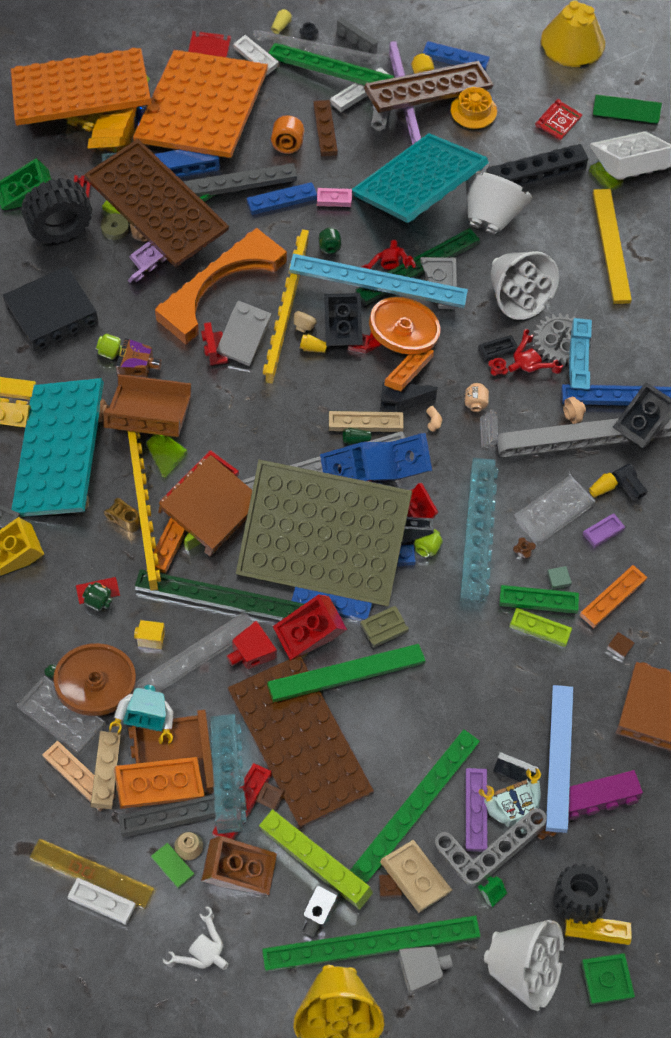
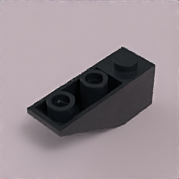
M383 382L380 410L400 412L435 400L438 387L408 383L402 391L384 386L385 382Z

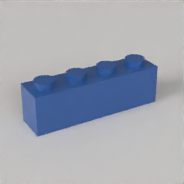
M185 150L154 154L178 178L219 170V158L216 155Z

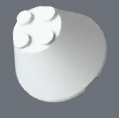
M483 172V175H476L475 173L466 181L469 225L477 229L479 227L484 228L487 233L495 235L496 232H500L531 202L532 196L529 192L526 194L522 192L521 186L507 179Z
M537 251L508 253L495 258L492 262L491 280L499 308L505 315L516 320L528 319L540 313L545 308L544 305L547 301L554 297L558 287L559 271L555 261L547 254Z
M546 920L503 932H494L490 950H486L484 955V962L488 964L490 975L532 1010L539 1011L540 1007L545 1008L548 1005L559 982L563 964L559 963L560 950H564L563 934L560 925L556 921Z

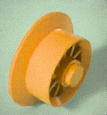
M470 87L463 90L453 101L451 114L458 124L471 129H479L490 125L495 120L497 107L488 91L479 87Z

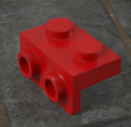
M211 322L204 323V331H201L202 341H206L204 346L205 357L209 356L210 365L227 363L228 358L216 352L223 332H213Z
M418 483L414 489H411L412 495L407 517L434 519L438 514V510L423 484Z

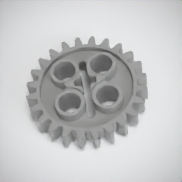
M559 313L558 317L552 314L551 319L546 316L544 321L540 320L539 325H536L532 343L535 344L534 349H538L537 353L539 355L543 354L542 360L548 358V363L558 360L562 363L563 367H565L566 362L569 364L571 330L575 316L569 319L568 314L565 317H562L561 313ZM566 329H569L566 333L565 338H563L562 340L564 332L566 331ZM591 338L589 339V349L591 346ZM562 340L559 349L555 351V349L558 346V343Z

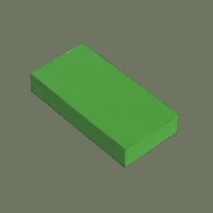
M168 843L151 856V859L177 889H180L195 876L193 871Z

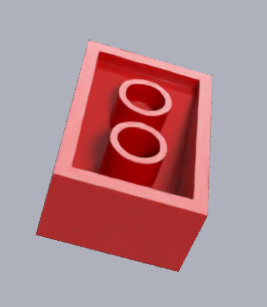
M320 594L272 626L290 660L296 659L332 641L347 631L330 597Z

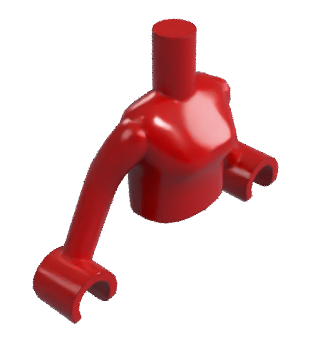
M392 240L390 248L375 255L367 265H363L361 268L371 269L378 260L382 259L381 266L384 269H394L399 266L401 257L406 269H408L409 265H412L414 268L416 264L413 257L407 256L403 248L397 247V241Z
M525 329L522 341L513 356L515 363L508 366L509 371L513 372L521 368L526 372H533L538 369L551 368L553 373H561L563 365L557 366L558 360H554L553 363H541L542 359L534 349L531 348L522 352L526 344L532 342L534 336L533 334L528 335L529 330Z

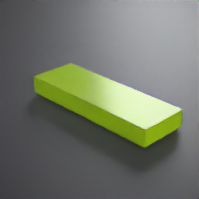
M516 608L509 626L510 628L566 647L572 631L571 627Z

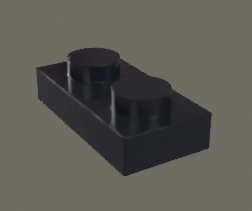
M500 752L493 771L519 782L527 779L530 782L531 779L527 777L526 771L529 769L531 777L536 774L535 768L539 769V767Z

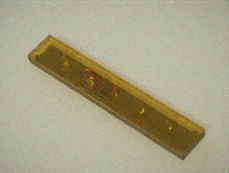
M40 838L30 855V860L71 878L85 880L134 902L137 907L144 910L155 891L150 886Z

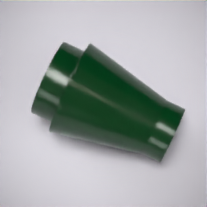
M352 427L343 430L344 444L354 445L371 441L370 431Z

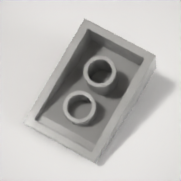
M237 301L216 352L250 366L268 329L271 313Z

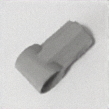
M374 107L371 127L378 131L385 129L388 116L391 115L392 110L378 113Z

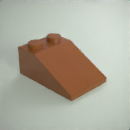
M218 836L209 842L201 881L219 887L269 895L277 853Z

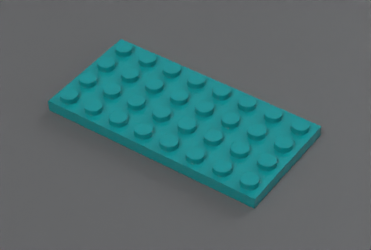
M101 378L33 386L29 404L31 408L25 427L11 510L20 513L21 517L85 512L100 401L104 381Z

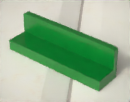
M595 94L594 115L659 123L661 102Z

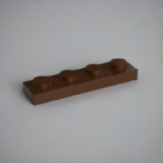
M330 100L313 101L321 157L338 155Z

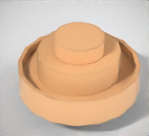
M575 397L565 399V406L563 407L565 417L572 424L582 422L586 412L584 403Z

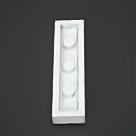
M380 67L379 69L375 70V71H378V72H382V73L388 74V73H387L386 71H384L381 67ZM354 83L330 98V104L342 112L368 95L364 90V85Z

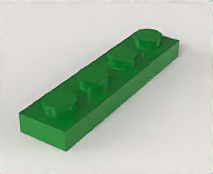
M501 585L499 606L577 614L579 609V593Z

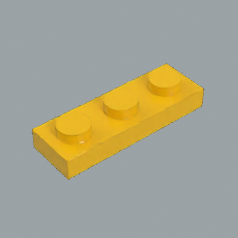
M571 918L570 920L565 919L566 936L630 945L631 923L597 918L596 922L593 923L588 921L587 924H582L581 921H578L577 924L573 923L574 920Z

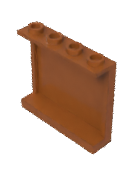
M118 374V386L111 405L104 410V428L179 437L191 400V383Z
M210 455L206 460L202 459L198 463L197 469L194 472L190 471L181 484L177 483L169 496L165 495L160 500L158 513L161 514L164 511L202 543L206 547L204 552L211 556L247 520L252 489Z
M645 662L635 663L616 734L671 751V672L664 668L658 669Z
M205 709L197 710L198 715L174 718L172 729H170L173 740L169 745V740L166 736H163L162 744L159 743V737L164 731L163 728L161 732L136 726L128 727L129 737L134 739V746H130L132 759L136 758V764L197 757L204 795L216 794Z

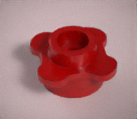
M495 358L489 361L488 365L491 367V375H506L508 373L504 359Z

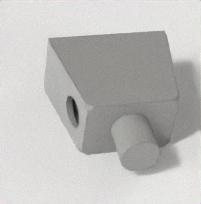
M435 947L399 950L398 957L409 996L440 983L443 979L441 970L453 967L450 955L437 957Z

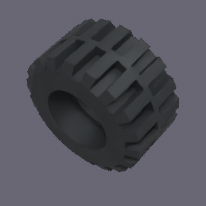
M573 864L572 868L566 867L565 871H562L559 875L554 893V904L556 908H559L558 912L561 915L565 914V919L567 920L573 919V923L578 924V921H581L582 924H587L588 921L591 923L596 922V919H600L603 913L606 912L609 902L611 885L608 883V878L602 876L603 872L601 870L596 871L594 866L586 867V864L581 866ZM582 890L589 893L592 897H580L573 891Z

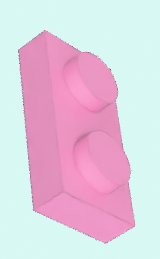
M318 188L317 206L351 207L352 189Z

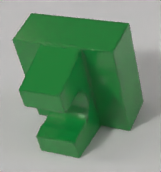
M489 876L487 878V885L483 887L480 884L477 887L480 894L485 898L486 903L491 907L507 894L503 881L497 876L494 878Z

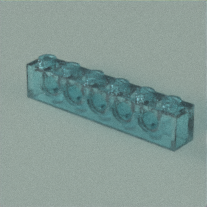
M235 714L210 716L218 834L243 831V823L247 822L246 810H242V804H246L245 792H241V786H245L244 774H240V769L243 768V757L239 756V751H242V740L238 739V734H241V723L236 722Z

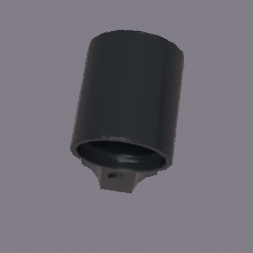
M626 464L612 472V475L618 482L617 486H622L633 501L637 502L647 495L648 491L637 478L636 470L631 464Z

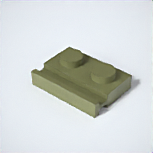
M396 606L360 621V625L368 640L372 643L373 648L409 631Z

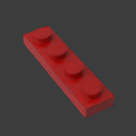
M255 763L252 764L238 788H243L247 810L221 816L212 831L214 837L223 836L232 840L235 839L254 807L264 783H268L272 776L270 770Z

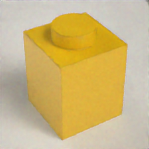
M140 620L139 627H136L134 632V639H137L138 646L162 649L165 635L164 623Z

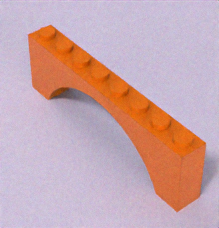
M256 228L249 232L240 242H236L230 250L224 252L215 262H211L205 270L199 272L190 282L185 283L180 290L171 294L164 303H160L155 309L156 320L184 344H188L199 335L196 310L201 297L211 285L219 279L238 271L256 269L275 272L287 262V251Z

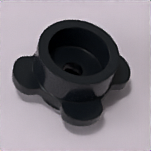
M311 22L304 23L303 27L299 29V33L305 35L307 39H311L314 34L319 32Z

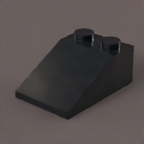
M360 293L324 294L326 346L362 345Z
M645 382L613 428L644 448L671 419V398Z

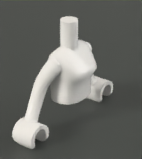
M205 907L210 912L209 915L204 917L200 914V917L206 922L209 933L214 941L201 934L189 949V953L197 959L175 956L172 951H169L168 953L173 958L169 962L163 959L166 966L173 967L176 963H183L205 969L215 963L222 970L228 967L229 963L219 956L222 952L223 943L212 922L214 913L210 907Z

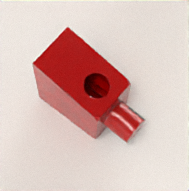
M255 621L232 640L234 651L226 656L231 666L242 661L246 669H251L276 659L277 649L259 623Z

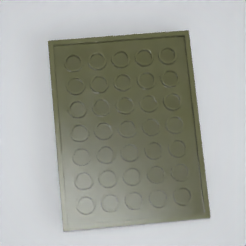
M259 459L236 574L389 606L412 490Z

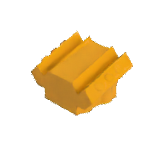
M136 107L102 112L93 128L92 138H89L88 148H97L100 151L108 150L116 154L128 146L135 133L134 119Z

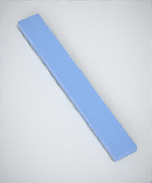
M553 685L546 831L567 833L573 706V687Z

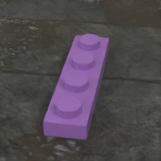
M466 768L465 851L484 852L487 849V807L484 802L485 798L480 796L478 792L479 789H483L485 795L487 794V769Z

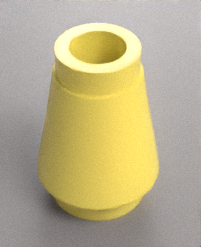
M285 9L278 11L271 27L275 34H279L291 22V13Z

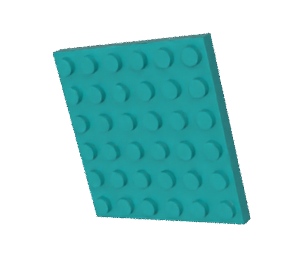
M428 133L352 188V194L408 223L413 221L422 212L428 210L434 203L442 200L446 194L454 191L461 183L469 180L476 172L481 171L484 166L489 164L487 157Z

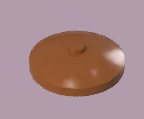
M86 644L72 649L61 658L54 671V688L59 700L68 709L87 716L105 715L116 711L119 702L127 695L133 694L136 685L135 668L130 658L118 648L106 644Z

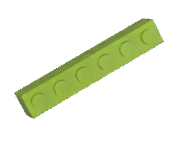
M273 809L259 825L265 835L359 910L373 894L370 886Z

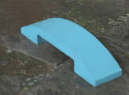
M574 318L572 323L569 377L570 386L573 389H590V371L588 370L592 320Z

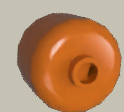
M290 115L278 118L274 123L271 135L273 147L284 154L297 152L303 143L305 132L303 123L298 118Z

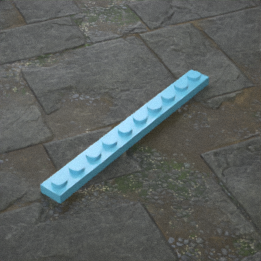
M293 254L289 273L464 308L468 289L298 254Z

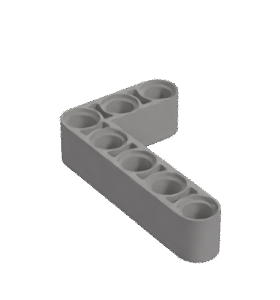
M538 808L531 810L474 860L450 833L441 832L435 839V845L465 883L471 887H477L544 830L547 821L546 814ZM536 815L541 816L543 822L536 825L532 823V818ZM519 829H523L527 832L525 838L520 839L516 837V832ZM443 839H449L451 844L447 848L440 847V842ZM501 844H510V851L506 853L501 852L499 849ZM463 855L465 857L462 864H455L453 861L455 856ZM487 857L495 859L494 865L490 867L485 866L483 862ZM477 871L479 873L477 880H469L467 878L469 872Z

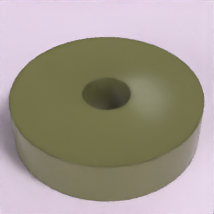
M109 214L101 221L102 234L111 240L121 239L128 234L129 223L121 214Z

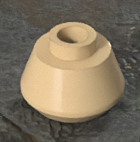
M300 311L294 313L295 329L303 333L306 330L310 331L317 324L316 318Z
M185 832L176 839L174 844L175 852L181 859H196L203 851V841L198 834Z

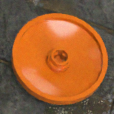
M391 297L381 300L373 307L369 317V327L373 336L382 345L398 353L421 354L427 352L435 346L440 335V323L435 314L425 305L412 299Z

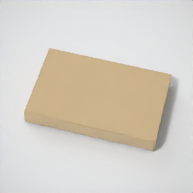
M414 840L383 857L380 861L418 913L444 898L452 891Z

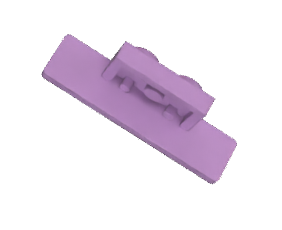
M147 242L130 255V259L139 270L128 279V282L131 283L134 280L138 282L144 277L143 273L145 271L151 272L157 267V262L167 260L150 242Z

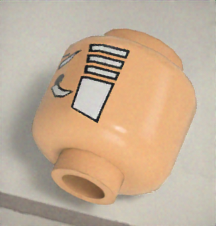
M474 383L465 390V405L471 411L480 412L488 406L489 390L483 384Z

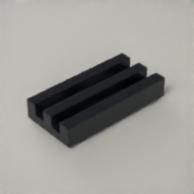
M512 335L479 344L478 346L485 362L514 354L518 348Z

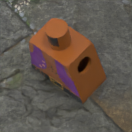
M125 338L116 364L117 376L121 374L146 378L150 368L160 370L162 361L161 359L153 358V350L150 346Z

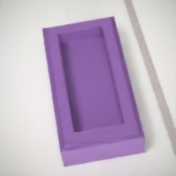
M613 513L583 531V536L593 548H596L624 531L625 526Z

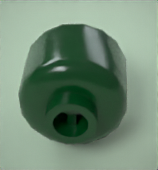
M329 227L319 233V247L322 252L333 254L341 249V234L337 229Z
M98 582L89 584L82 595L84 604L96 611H101L104 608L108 609L113 601L111 590Z

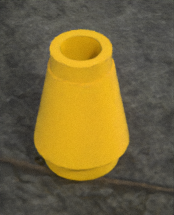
M303 334L300 349H304L303 351L325 353L326 342L312 335Z
M610 472L604 473L588 490L596 498L615 489L618 482Z

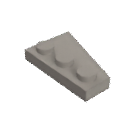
M421 257L420 262L428 281L457 287L456 258ZM437 303L439 309H457L455 306Z

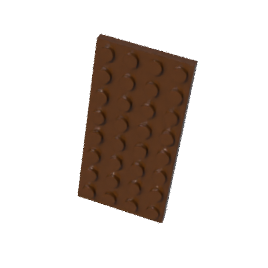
M139 139L84 174V178L175 268L229 231V225Z
M301 656L293 660H286L227 687L268 770L272 772V777L278 789L285 792L283 799L299 829L374 794L371 784L320 691L277 702L272 701L267 686L268 681L308 672Z

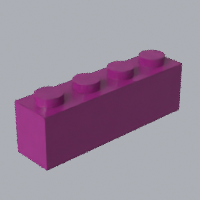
M635 770L570 786L568 821L579 818V815L587 814L590 816L597 814L602 809L614 810L622 804L633 805L639 802L643 792Z

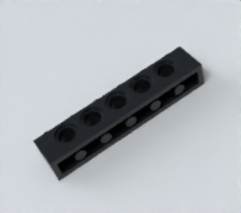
M580 143L535 156L524 157L512 162L494 165L487 168L486 173L502 177L522 187L586 170L589 158Z

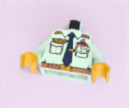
M535 768L536 774L531 777L529 769L526 771L527 777L531 779L530 782L527 779L495 792L491 786L486 785L488 789L486 795L483 789H479V795L485 798L484 802L489 815L500 823H505L507 827H512L528 812L536 808L539 809L541 791L538 779L541 776L540 770ZM520 829L522 834L527 833L525 830Z

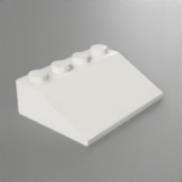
M646 131L590 143V148L607 173L618 180H623L629 176H639L642 173H652L655 170H666L668 167H671V144Z

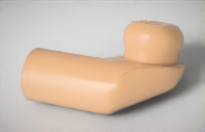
M431 406L426 410L427 414L431 417V422L428 423L427 427L432 432H435L436 429L441 427L442 417Z

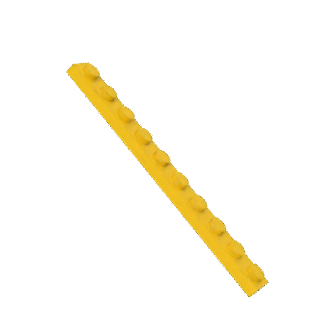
M302 229L301 235L297 236L296 246L298 247L297 250L294 249L293 254L305 256L309 242V230ZM289 273L290 278H286L285 288L287 290L286 292L283 291L281 299L283 306H279L278 316L280 317L279 320L275 321L274 331L276 333L271 336L270 345H272V349H268V364H264L263 375H266V383L273 384L300 278L299 274Z
M128 431L150 591L158 590L157 582H161L160 571L155 570V565H158L157 553L153 554L152 550L156 549L155 537H150V533L154 532L152 521H148V517L151 516L150 505H146L145 502L149 500L148 489L143 488V485H147L145 473L141 474V470L145 468L143 458H139V454H142L141 443H137V439H140L139 432Z

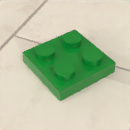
M625 953L583 959L581 961L591 1005L635 998Z

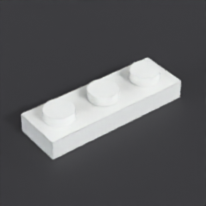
M246 35L233 44L234 49L247 60L268 64L266 75L279 66L276 59Z
M80 878L76 879L68 895L69 900L127 925L136 907L134 902Z

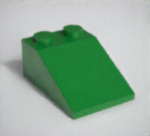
M36 158L0 180L1 209L8 210L21 207L26 194L31 192L32 188L38 187L42 182L46 183L51 180L49 169Z

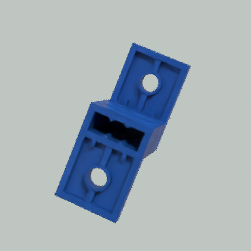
M426 433L392 442H361L320 454L324 473L373 483L392 482L432 471ZM411 452L414 453L413 461L410 459ZM339 465H341L342 468L341 473L338 472Z

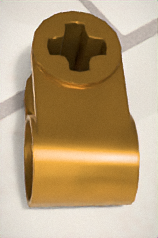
M116 498L114 504L104 511V515L111 522L116 523L128 532H136L141 527L138 511L120 498Z

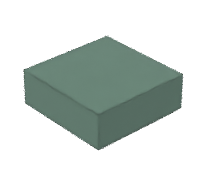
M567 566L547 570L552 590L571 586L572 582Z

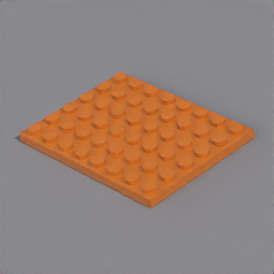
M131 48L125 51L116 50L112 53H98L93 56L84 55L80 58H66L61 61H48L42 64L33 63L29 66L11 68L16 126L151 104L141 48Z
M174 50L152 95L151 104L147 106L135 131L133 141L139 139L143 144L231 158L267 74L268 64Z

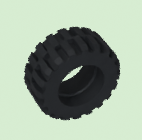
M58 178V180L51 179L49 182H42L38 187L32 188L31 192L26 194L21 207L23 218L31 236L38 241H45L49 244L52 242L60 243V241L66 242L72 237H77L80 232L83 233L86 227L89 226L93 216V210L84 188L79 183L70 179L65 180L64 178Z

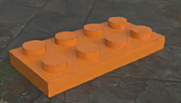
M197 757L114 767L120 809L182 802L204 797Z

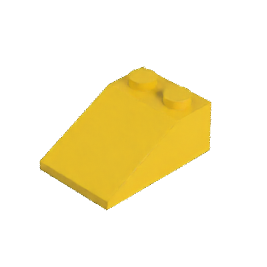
M18 517L0 530V576L28 566L44 555L31 523Z

